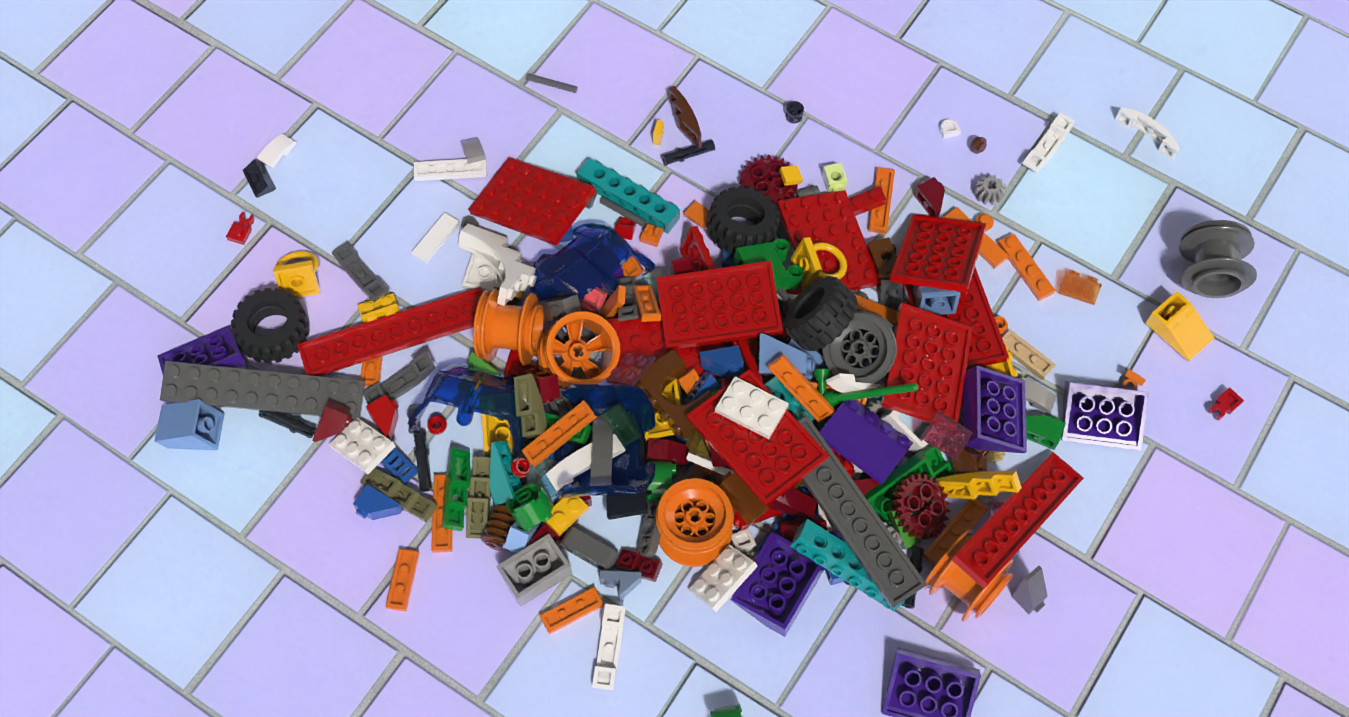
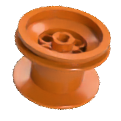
M498 289L492 291L485 290L479 299L474 319L473 343L477 358L490 362L495 358L498 349L518 351L521 364L523 366L529 365L533 356H537L538 345L544 334L545 326L544 309L539 304L536 294L530 293L523 306L506 304L503 306L497 304Z
M698 478L685 479L672 485L659 500L656 509V525L661 535L659 546L676 563L690 567L711 564L731 542L734 522L733 507L725 492L716 484ZM696 517L698 518V521L693 522L691 521V518ZM680 518L684 520L682 523H678L677 521ZM709 518L712 523H707L705 520ZM689 530L691 534L685 535L683 532ZM703 530L706 534L701 536L698 532Z
M971 529L962 534L944 554L925 581L927 585L924 587L925 589L930 587L929 595H933L940 588L945 587L964 602L968 609L961 618L962 622L966 621L974 612L976 613L975 618L978 619L990 607L1013 577L1011 573L1006 574L1013 563L1011 559L983 589L951 560L973 537Z

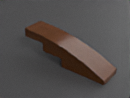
M675 86L669 88V102L673 105V114L678 119V128L699 149L702 147L697 118L685 97Z

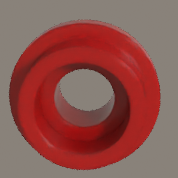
M433 416L429 419L427 428L430 433L439 435L446 430L447 422L441 416ZM436 424L441 425L439 428H434Z
M516 458L511 463V471L516 477L523 478L529 474L530 463L524 458Z

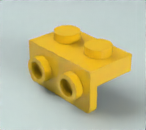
M571 490L568 494L565 493L559 498L558 503L551 511L552 517L543 523H547L560 536L589 510V506Z

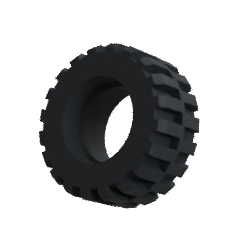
M739 186L738 188L731 187L728 188V191L725 189L716 195L711 203L706 223L708 235L714 244H718V248L726 250L729 254H735L738 247L773 242L780 222L778 208L774 202L772 203V199L769 196H765L760 190L755 191L754 188L749 187L747 189L744 186ZM731 218H746L753 222L755 225H741L733 221Z
M822 277L818 281L811 283L808 288L806 287L795 298V301L791 303L789 310L785 313V318H783L784 331L806 351L822 349L839 337L844 329H847L850 321L855 317L854 313L857 312V298L837 277Z
M264 288V291H254L255 294L251 296L248 294L244 297L245 300L243 302L240 301L238 303V310H234L232 314L234 319L231 320L233 336L242 351L249 358L253 357L257 362L263 360L264 363H272V361L276 363L282 362L283 358L289 359L292 357L291 354L294 352L298 353L297 344L307 341L305 336L309 335L310 330L308 328L309 320L297 297L288 291L283 293V290L280 288H275L274 290ZM281 315L287 318L284 327L273 335L259 336L254 334L257 325L266 317Z

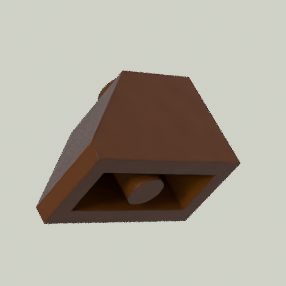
M948 441L956 475L987 471V463L982 453L974 448L964 446L963 441Z

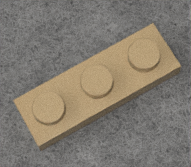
M1009 330L1002 337L1008 351H1011L1012 357L1040 379L1044 380L1056 365L1054 362L1012 330Z

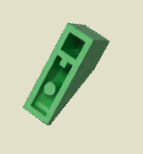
M1048 415L1026 416V438L1055 450L1066 423L1057 417H1050Z

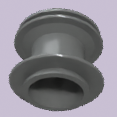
M1212 220L1196 224L1187 229L1181 237L1179 251L1186 260L1194 264L1184 270L1181 275L1183 287L1202 297L1226 298L1234 296L1253 285L1257 279V271L1254 266L1241 260L1254 249L1255 242L1249 228L1235 221Z
M857 311L854 313L855 317L850 321L847 329H844L839 337L822 349L826 366L834 376L840 373L853 374L855 382L872 384L886 377V374L894 364L897 353L896 338L894 336L895 327L887 319L879 315ZM859 332L860 338L855 340L854 335ZM870 334H873L874 340L872 342H869L867 340V337ZM849 342L851 344V348L847 351V346ZM862 343L864 345L863 350L865 351L859 354L858 345ZM875 347L879 350L876 356L872 354V349ZM850 356H854L856 358L855 363H852L850 361ZM868 358L870 363L865 367L863 360Z

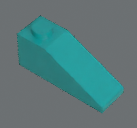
M507 441L491 443L489 489L495 506H506L507 500L509 498L512 500L515 497L513 493L522 487L519 477H516L511 471L513 458Z

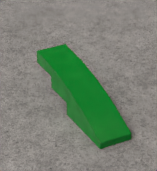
M456 448L450 449L444 487L442 528L462 531L464 528V510L467 507V489L470 486V451Z

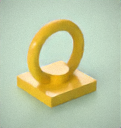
M810 237L802 239L790 258L792 265H798L804 269L800 286L801 290H804L806 287L808 288L816 278L833 276L841 279L847 271L846 258L837 247L828 243L813 244ZM826 250L835 255L840 264L838 272L834 274L821 272L822 267L816 251Z
M295 251L284 255L277 261L275 267H273V272L278 287L283 290V293L288 291L297 298L320 294V287L315 274L319 267V260L316 255L308 251ZM298 258H305L310 260L285 265L287 262Z

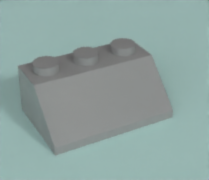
M547 534L496 566L520 607L573 574L569 562L550 534Z

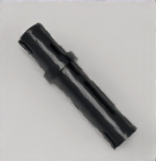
M711 139L703 142L702 147L699 149L695 145L683 149L677 148L674 152L661 155L664 166L678 161L684 162V159L715 151V144Z
M259 411L261 412L258 414L259 417L283 426L292 433L297 432L308 438H312L315 434L316 427L302 422L299 418H292L279 412Z
M418 432L413 434L419 491L428 492L432 490L428 460L430 451L427 448L426 433Z
M912 546L910 561L920 574L923 570L922 557L924 548ZM917 592L907 598L901 606L909 609L915 608Z

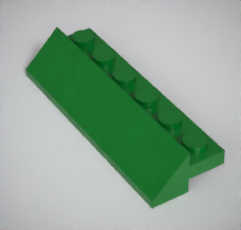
M932 442L894 469L882 485L879 483L864 495L882 522L887 523L889 526L892 524L888 511L896 507L891 502L896 500L893 492H899L896 485H902L900 481L906 479V476L919 473L920 475L927 474V477L933 476V481H935L937 478L955 475L950 463L944 460L937 443Z

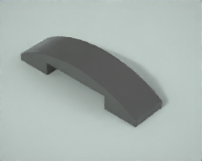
M347 242L331 252L347 275L370 300L375 302L389 292L381 280L376 278L358 258L357 253Z
M635 276L616 278L617 287L621 285L626 288L625 304L618 308L619 321L638 319L639 312L632 292L633 286H636Z
M426 351L410 361L412 365L382 384L377 382L365 390L363 396L367 404L369 405L385 394L389 400L392 398L394 400L425 380L436 368L429 353Z
M597 416L592 421L591 429L592 453L589 488L610 490L613 421L612 417Z

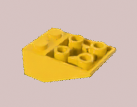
M1178 291L1154 310L1146 321V324L1188 362L1214 339V336L1192 303Z

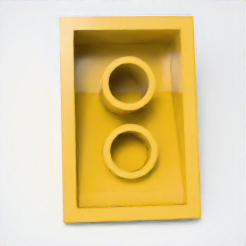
M675 379L666 386L663 391V397L673 405L683 406L681 388L677 379ZM639 393L645 439L675 435L668 421L664 422L659 416L658 409L650 406L646 399L647 396L644 393Z
M515 393L480 396L484 455H491V443L498 441H507L511 454L521 453L520 449L524 444V437H522L521 417L516 416Z

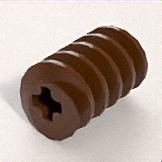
M498 505L493 508L494 513L490 515L491 520L487 522L488 527L484 529L485 535L481 536V541L494 550L503 551L504 549L499 545H505L506 543L503 537L508 536L506 529L510 530L511 525L509 522L515 523L516 521L511 517L512 515L506 506Z

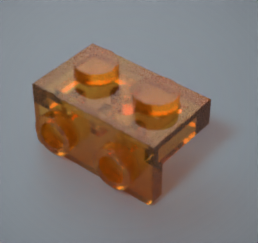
M1069 270V273L1064 272L1058 294L1095 305L1102 286L1101 283H1098L1099 279L1088 276L1087 279L1079 277L1081 273Z

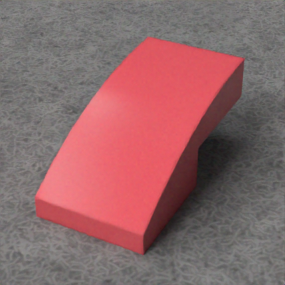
M594 284L589 285L583 302H580L582 312L598 314L608 293Z

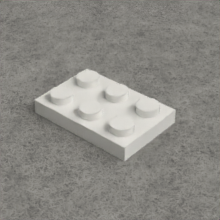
M734 377L717 404L715 412L770 439L786 412L789 403Z
M359 418L354 419L329 444L335 452L366 474H369L396 447L391 440Z
M729 544L688 590L717 612L756 569L757 564Z

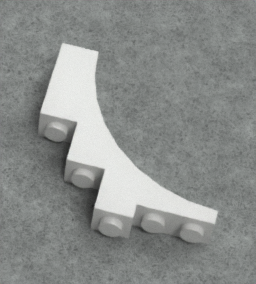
M467 224L460 231L458 247L482 258L497 272L502 281L497 304L505 306L509 300L513 299L516 292L520 290L526 292L530 287L534 286L537 278L535 276L536 268L523 264L521 260L522 253L510 249L507 245L509 238Z

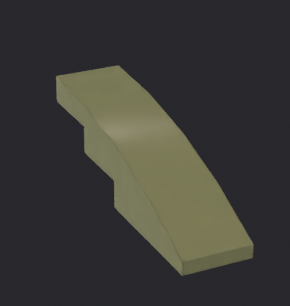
M473 457V473L470 483V497H468L466 538L481 539V536L485 535L484 529L488 527L487 522L489 521L492 496L489 489L491 457Z
M376 468L369 474H366L360 481L362 485H369L398 502L402 510L424 522L429 520L438 507L435 502L421 496L417 491L403 485L400 480Z

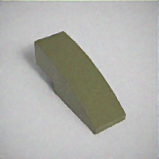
M532 374L514 377L516 416L521 417L522 437L537 438L547 430L545 411L537 384Z

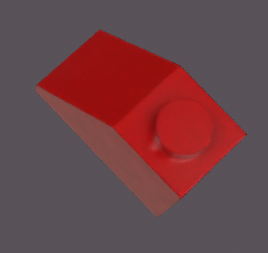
M385 394L365 407L382 435L392 441L399 417L396 411L398 406L393 398L389 400Z

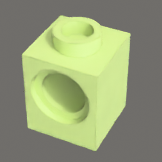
M842 163L824 166L822 177L827 192L846 190L847 178Z

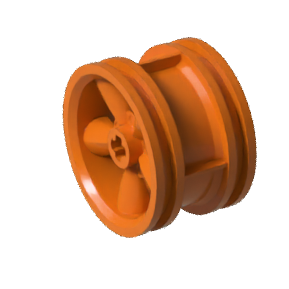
M585 311L570 313L552 324L542 335L537 351L539 366L558 376L559 388L563 387L565 390L571 391L576 388L586 389L604 381L615 370L620 357L619 339L614 328L603 317ZM563 326H566L570 339L565 344L555 339L557 332ZM583 326L596 335L587 343L580 340ZM578 349L579 355L575 357V352L573 350ZM603 351V361L600 368L589 361L590 353ZM553 354H562L565 362L560 367L557 365ZM573 367H581L587 379L582 380L571 377Z

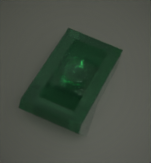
M620 403L602 413V417L624 446L641 437L634 413L627 414Z

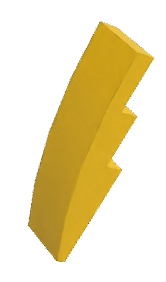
M1016 471L972 472L937 478L935 480L939 481L938 487H944L942 493L948 494L946 498L976 499L978 495L997 496L1000 491L1019 492L1022 488Z

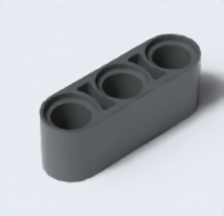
M572 526L569 527L559 542L563 549L601 571H610L620 556L614 549Z

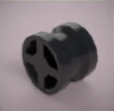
M798 101L788 103L786 107V120L789 123L797 124L802 121L803 104Z

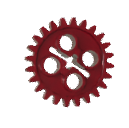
M768 154L767 159L763 155H761L760 160L754 157L753 163L748 161V166H744L740 174V186H744L747 189L751 187L755 191L765 190L763 192L764 195L769 196L775 205L779 200L794 197L795 191L798 188V184L784 185L779 170L781 167L790 166V162L784 163V158L780 161L777 160V155L774 159H771L770 154Z
M920 473L906 476V479L900 481L902 485H896L899 492H893L896 500L891 501L896 505L892 509V511L897 512L894 519L900 520L897 526H904L903 533L909 532V537H915V539L923 540L936 537V534L942 532L941 528L946 527L943 521L949 520L946 513H949L950 510L946 506L950 502L945 501L948 494L942 493L944 487H938L939 481H933V476L927 477V474L920 475Z

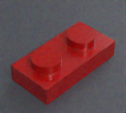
M881 186L848 198L849 207L855 216L888 204Z

